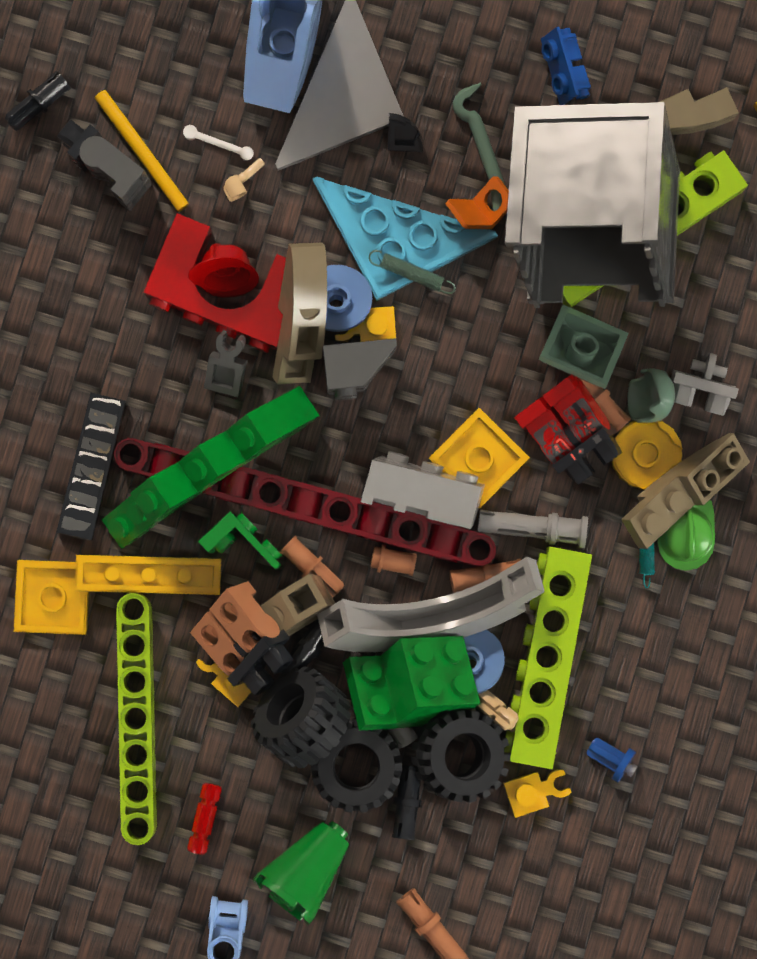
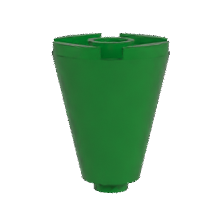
M333 821L329 825L324 822L319 823L259 871L253 878V882L260 889L265 886L271 890L269 897L299 921L303 918L305 924L309 926L314 920L350 845L345 839L348 833Z

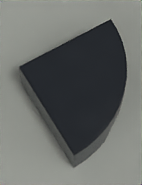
M389 113L387 151L423 152L421 133L417 126L408 118L399 114Z

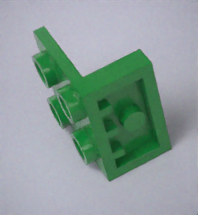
M230 511L198 541L207 552L213 554L217 550L222 554L237 540L233 534L238 530L275 570L278 571L282 567L278 559L283 555L267 539L261 543L253 535L258 529L242 512L236 517Z

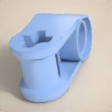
M212 896L208 924V959H218L214 948L217 943L223 941L233 946L234 957L232 959L240 958L243 933H245L248 900L243 899L241 903L219 901L218 897ZM220 913L236 914L237 916L221 915Z

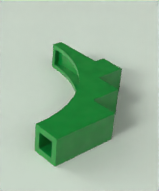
M298 386L247 413L226 431L198 445L179 462L149 477L130 493L131 496L106 515L102 521L119 547L123 549L203 491L270 448L300 432L320 415L302 388Z

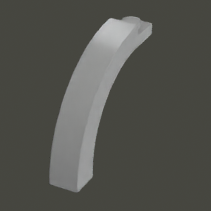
M525 557L492 578L450 595L402 604H368L341 599L317 614L324 647L352 652H386L400 638L463 636L464 638L490 629L525 612V603L545 591L536 560Z

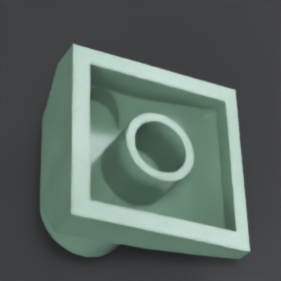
M562 305L539 360L590 384L606 389L629 333L566 305Z

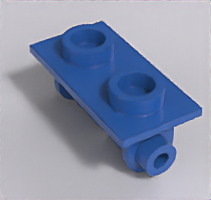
M556 27L541 38L542 55L547 61L551 73L552 89L558 97L559 104L565 105L575 97L576 100L588 98L591 85L585 66L573 67L572 65L573 61L582 59L576 34L571 33L570 28L560 30V27Z

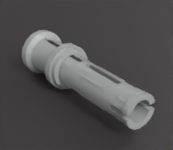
M480 509L478 532L546 539L545 542L549 543V545L563 542L578 544L579 548H585L588 516L575 519L559 517L558 513L552 512V514H548V517Z

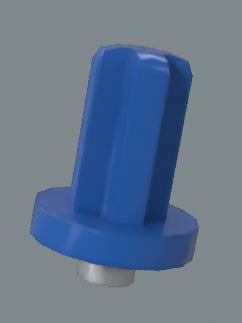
M595 738L587 750L588 757L615 772L612 780L617 783L622 779L625 772L628 776L632 777L637 768L635 764H631L636 754V751L631 748L625 754L602 739Z

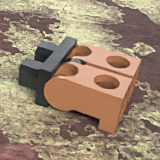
M247 581L227 588L190 633L218 667L229 676L227 679L233 687L244 683L256 696L266 692L274 683L272 677L264 669L266 665L275 675L285 670L294 659L284 647L290 637L284 629L279 630L276 621L266 614L256 602L253 596L257 592Z

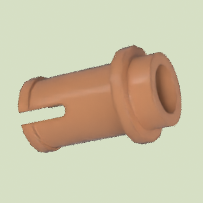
M382 544L381 547L374 546L370 564L371 568H376L378 573L381 570H387L413 576L417 553L386 549L385 544Z

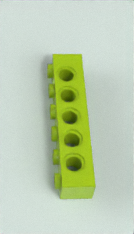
M724 150L716 156L711 151L694 163L696 169L685 176L682 171L680 172L679 204L682 211L678 215L677 236L747 188L748 184ZM697 180L707 182L711 188L710 195L701 196L697 194L693 183ZM564 286L563 304L571 308L603 286Z
M550 546L547 547L546 554L539 553L537 565L539 573L542 575L541 580L545 592L530 600L529 609L535 610L533 625L526 624L522 645L528 646L526 660H519L516 681H521L522 684L519 696L513 695L510 706L518 714L519 720L515 724L513 732L506 731L505 734L509 746L504 747V752L510 753V762L553 770L592 554ZM556 575L565 577L569 583V589L563 596H556L550 590V581ZM549 611H556L562 617V625L555 632L548 631L543 624V618ZM544 646L551 647L556 654L555 662L549 667H542L536 659L538 650ZM537 682H544L549 688L548 698L541 703L534 702L530 697V689ZM530 718H538L543 725L541 734L536 738H528L523 732V725Z

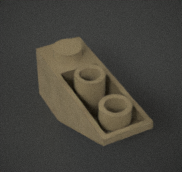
M308 574L278 592L260 607L276 621L280 631L284 629L288 636L317 620V614L335 604V601L321 576Z

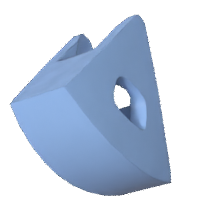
M252 0L246 44L244 102L282 112H291L304 84L313 56L320 22L322 0Z

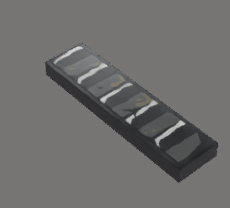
M90 393L56 532L93 541L127 403L125 400Z

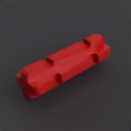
M204 783L202 785L200 793L202 800L197 805L191 830L194 834L190 836L187 847L191 853L204 855L207 852L209 845L207 837L212 832L218 807L215 804L219 801L222 790L219 785Z

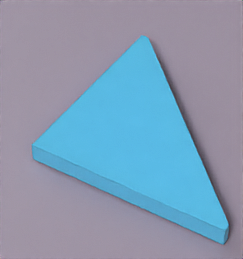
M321 177L313 178L314 185L362 275L368 281L376 301L414 281L371 264L369 261L371 251L380 250L382 252H373L370 256L371 261L377 265H380L384 254L387 253L429 272H433L498 237L496 231L490 229H465L457 219L431 213L396 200L379 197L347 185L327 181Z

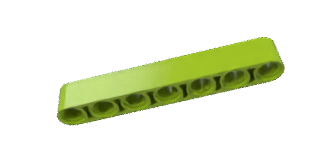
M129 593L120 598L116 608L120 815L123 838L128 843L138 846L148 842L155 834L157 828L152 606L148 598L142 594ZM132 599H138L144 607L142 616L136 620L130 619L125 612L126 604ZM133 635L141 637L145 645L143 652L138 656L129 654L126 649V642ZM133 671L141 673L145 678V686L140 692H133L127 686V677ZM133 708L143 710L146 715V722L141 728H134L128 722V713ZM132 745H141L146 750L147 758L143 764H134L129 759L128 751ZM140 781L146 785L148 793L144 800L138 801L130 796L129 786L132 782ZM133 818H142L146 821L149 828L146 836L137 837L132 834L130 822Z

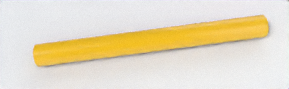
M106 90L98 93L94 99L178 212L185 209L189 202Z

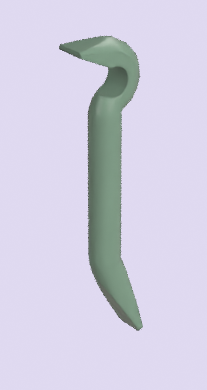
M478 83L466 87L457 93L453 101V110L458 118L468 122L488 179L490 180L493 176H498L504 183L481 116L475 110L467 111L463 107V103L469 100L481 88L482 84ZM497 190L491 191L493 211L498 210L502 203L501 194Z

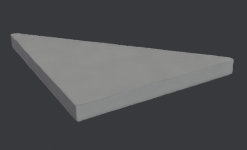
M345 0L275 163L278 171L388 127L389 113L403 116L356 0Z

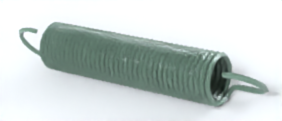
M373 250L369 254V261L377 267L384 268L397 275L399 274L438 292L452 294L455 291V285L451 281L447 282L453 285L454 289L452 292L440 290L444 277L438 274L431 273L426 269L387 253L384 254L380 265H377L371 261L370 256L373 252H382L380 250Z

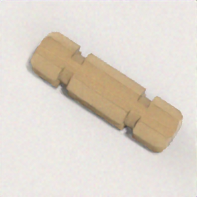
M489 690L478 694L480 704L475 708L484 715L494 719L495 724L499 725L503 730H512L515 727L519 716L510 707L506 709V704Z

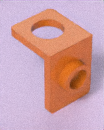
M493 176L473 200L448 199L445 204L463 228L493 229L507 213L509 190L498 176ZM493 190H497L502 197L501 206L496 211L491 210L487 202L488 195Z

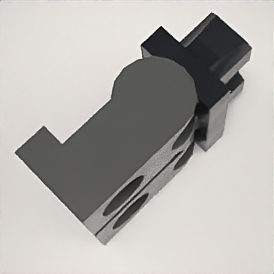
M70 120L57 137L64 142L63 145L68 149L67 153L75 165L84 173L88 169L94 178L108 181L113 185L110 190L117 201L128 211L133 209L151 187L152 183L145 170L106 139L102 138L99 131L93 126L89 125L84 130L74 121Z

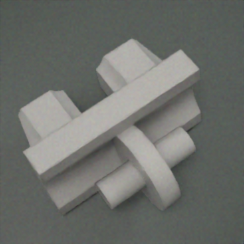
M713 353L708 354L705 362L693 359L690 369L702 372V377L674 369L671 375L676 397L674 403L691 407L696 389L709 392L704 410L724 416L731 398L736 399L739 388L711 380L712 375L725 378L728 369L715 365L717 354Z

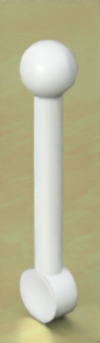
M187 125L183 130L186 139L194 140L196 138L240 154L243 160H250L254 155L253 149L248 146L241 148L198 132L193 125Z

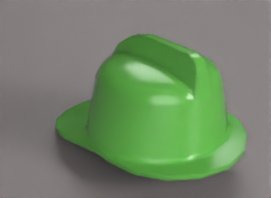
M711 500L705 505H694L657 539L659 553L665 562L675 569L685 571L697 569L705 564L712 555L715 544V521Z

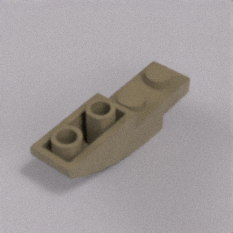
M296 243L288 245L278 309L283 314L272 376L277 385L310 383L314 360L322 358L327 314L325 245L323 243Z
M728 433L693 453L663 474L637 496L640 503L621 520L638 548L648 549L694 505H705L750 463L735 434Z

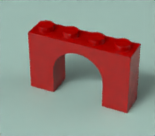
M177 213L144 289L146 297L151 299L149 305L165 312H169L171 307L184 312L183 319L202 326L204 321L217 326L215 332L220 334L225 330L227 331L226 337L235 340L237 335H244L250 340L248 345L259 351L268 353L270 348L277 351L283 314L278 309L286 258L276 254L265 283L258 296L252 302L236 309L216 307L200 295L197 285L188 278V271L194 265L200 263L212 230L210 226Z

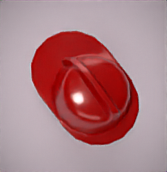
M212 244L210 250L203 256L202 261L188 271V278L191 282L200 286L211 295L223 298L244 295L253 290L259 280V275L256 269L251 266L245 251L235 245Z

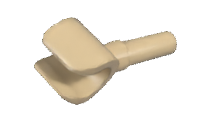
M258 158L244 172H241L239 175H233L226 180L224 192L230 202L241 198L247 193L243 183L265 165L261 158Z

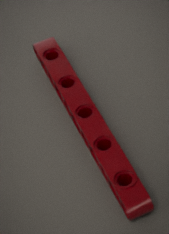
M127 438L117 444L114 450V458L122 469L145 476L144 478L148 479L179 462L189 451L163 444H153ZM130 446H137L141 451V458L134 465H127L123 461V453ZM241 466L201 493L454 563L460 562L476 567L490 563L496 554L494 541L483 533L427 519L426 516L405 511V513L394 511L393 507L372 502V505L362 503L361 498ZM267 484H275L281 490L279 499L274 503H266L261 499V490ZM336 503H345L350 508V516L344 522H336L330 517V509ZM412 521L419 526L420 535L416 540L406 541L402 539L399 534V528L404 522ZM476 540L485 542L489 548L487 558L481 561L473 559L469 553L470 544Z

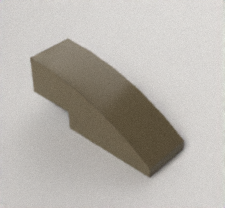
M727 87L695 102L689 89L659 101L665 102L672 135L690 134L712 129L734 121L739 114Z

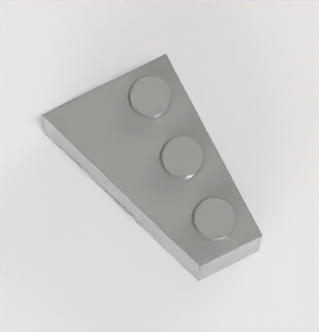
M388 451L387 457L382 455L372 460L361 499L362 503L372 505L374 501L392 506L394 511L405 513L406 510L426 516L427 519L468 529L474 526L485 484L477 482L478 476L462 471H457L456 476L443 473V466L423 461L422 466L408 463V456Z

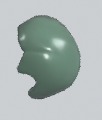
M655 368L641 369L640 373L644 375L640 378L632 379L629 383L627 394L628 412L632 420L638 423L662 421L670 414L675 402L674 383L663 370Z

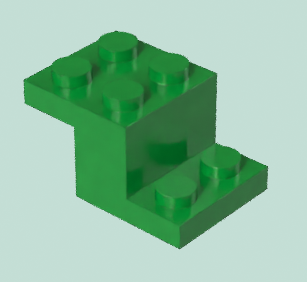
M463 636L400 638L381 656L349 657L343 662L359 731L423 727L441 711L474 709L480 704Z

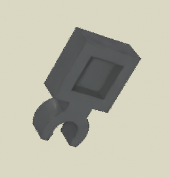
M223 330L216 339L218 352L213 351L208 359L204 389L239 397L242 392L247 360L237 356L246 345V337L240 335L236 341V346H231L226 341L227 331Z

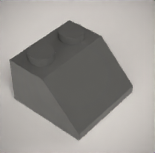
M396 338L323 346L327 395H335V400L337 401L356 399L357 392L364 391L395 353L397 346Z

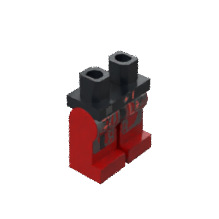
M572 375L565 378L545 393L543 397L537 399L514 417L522 429L526 428L535 439L542 452L553 463L552 466L557 473L560 474L565 471L577 485L595 473V470L584 457L592 450L604 466L622 453L617 441L613 437L617 430L609 423L582 380Z

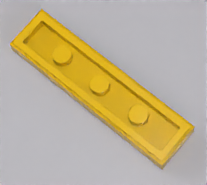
M76 555L75 591L220 595L221 559Z

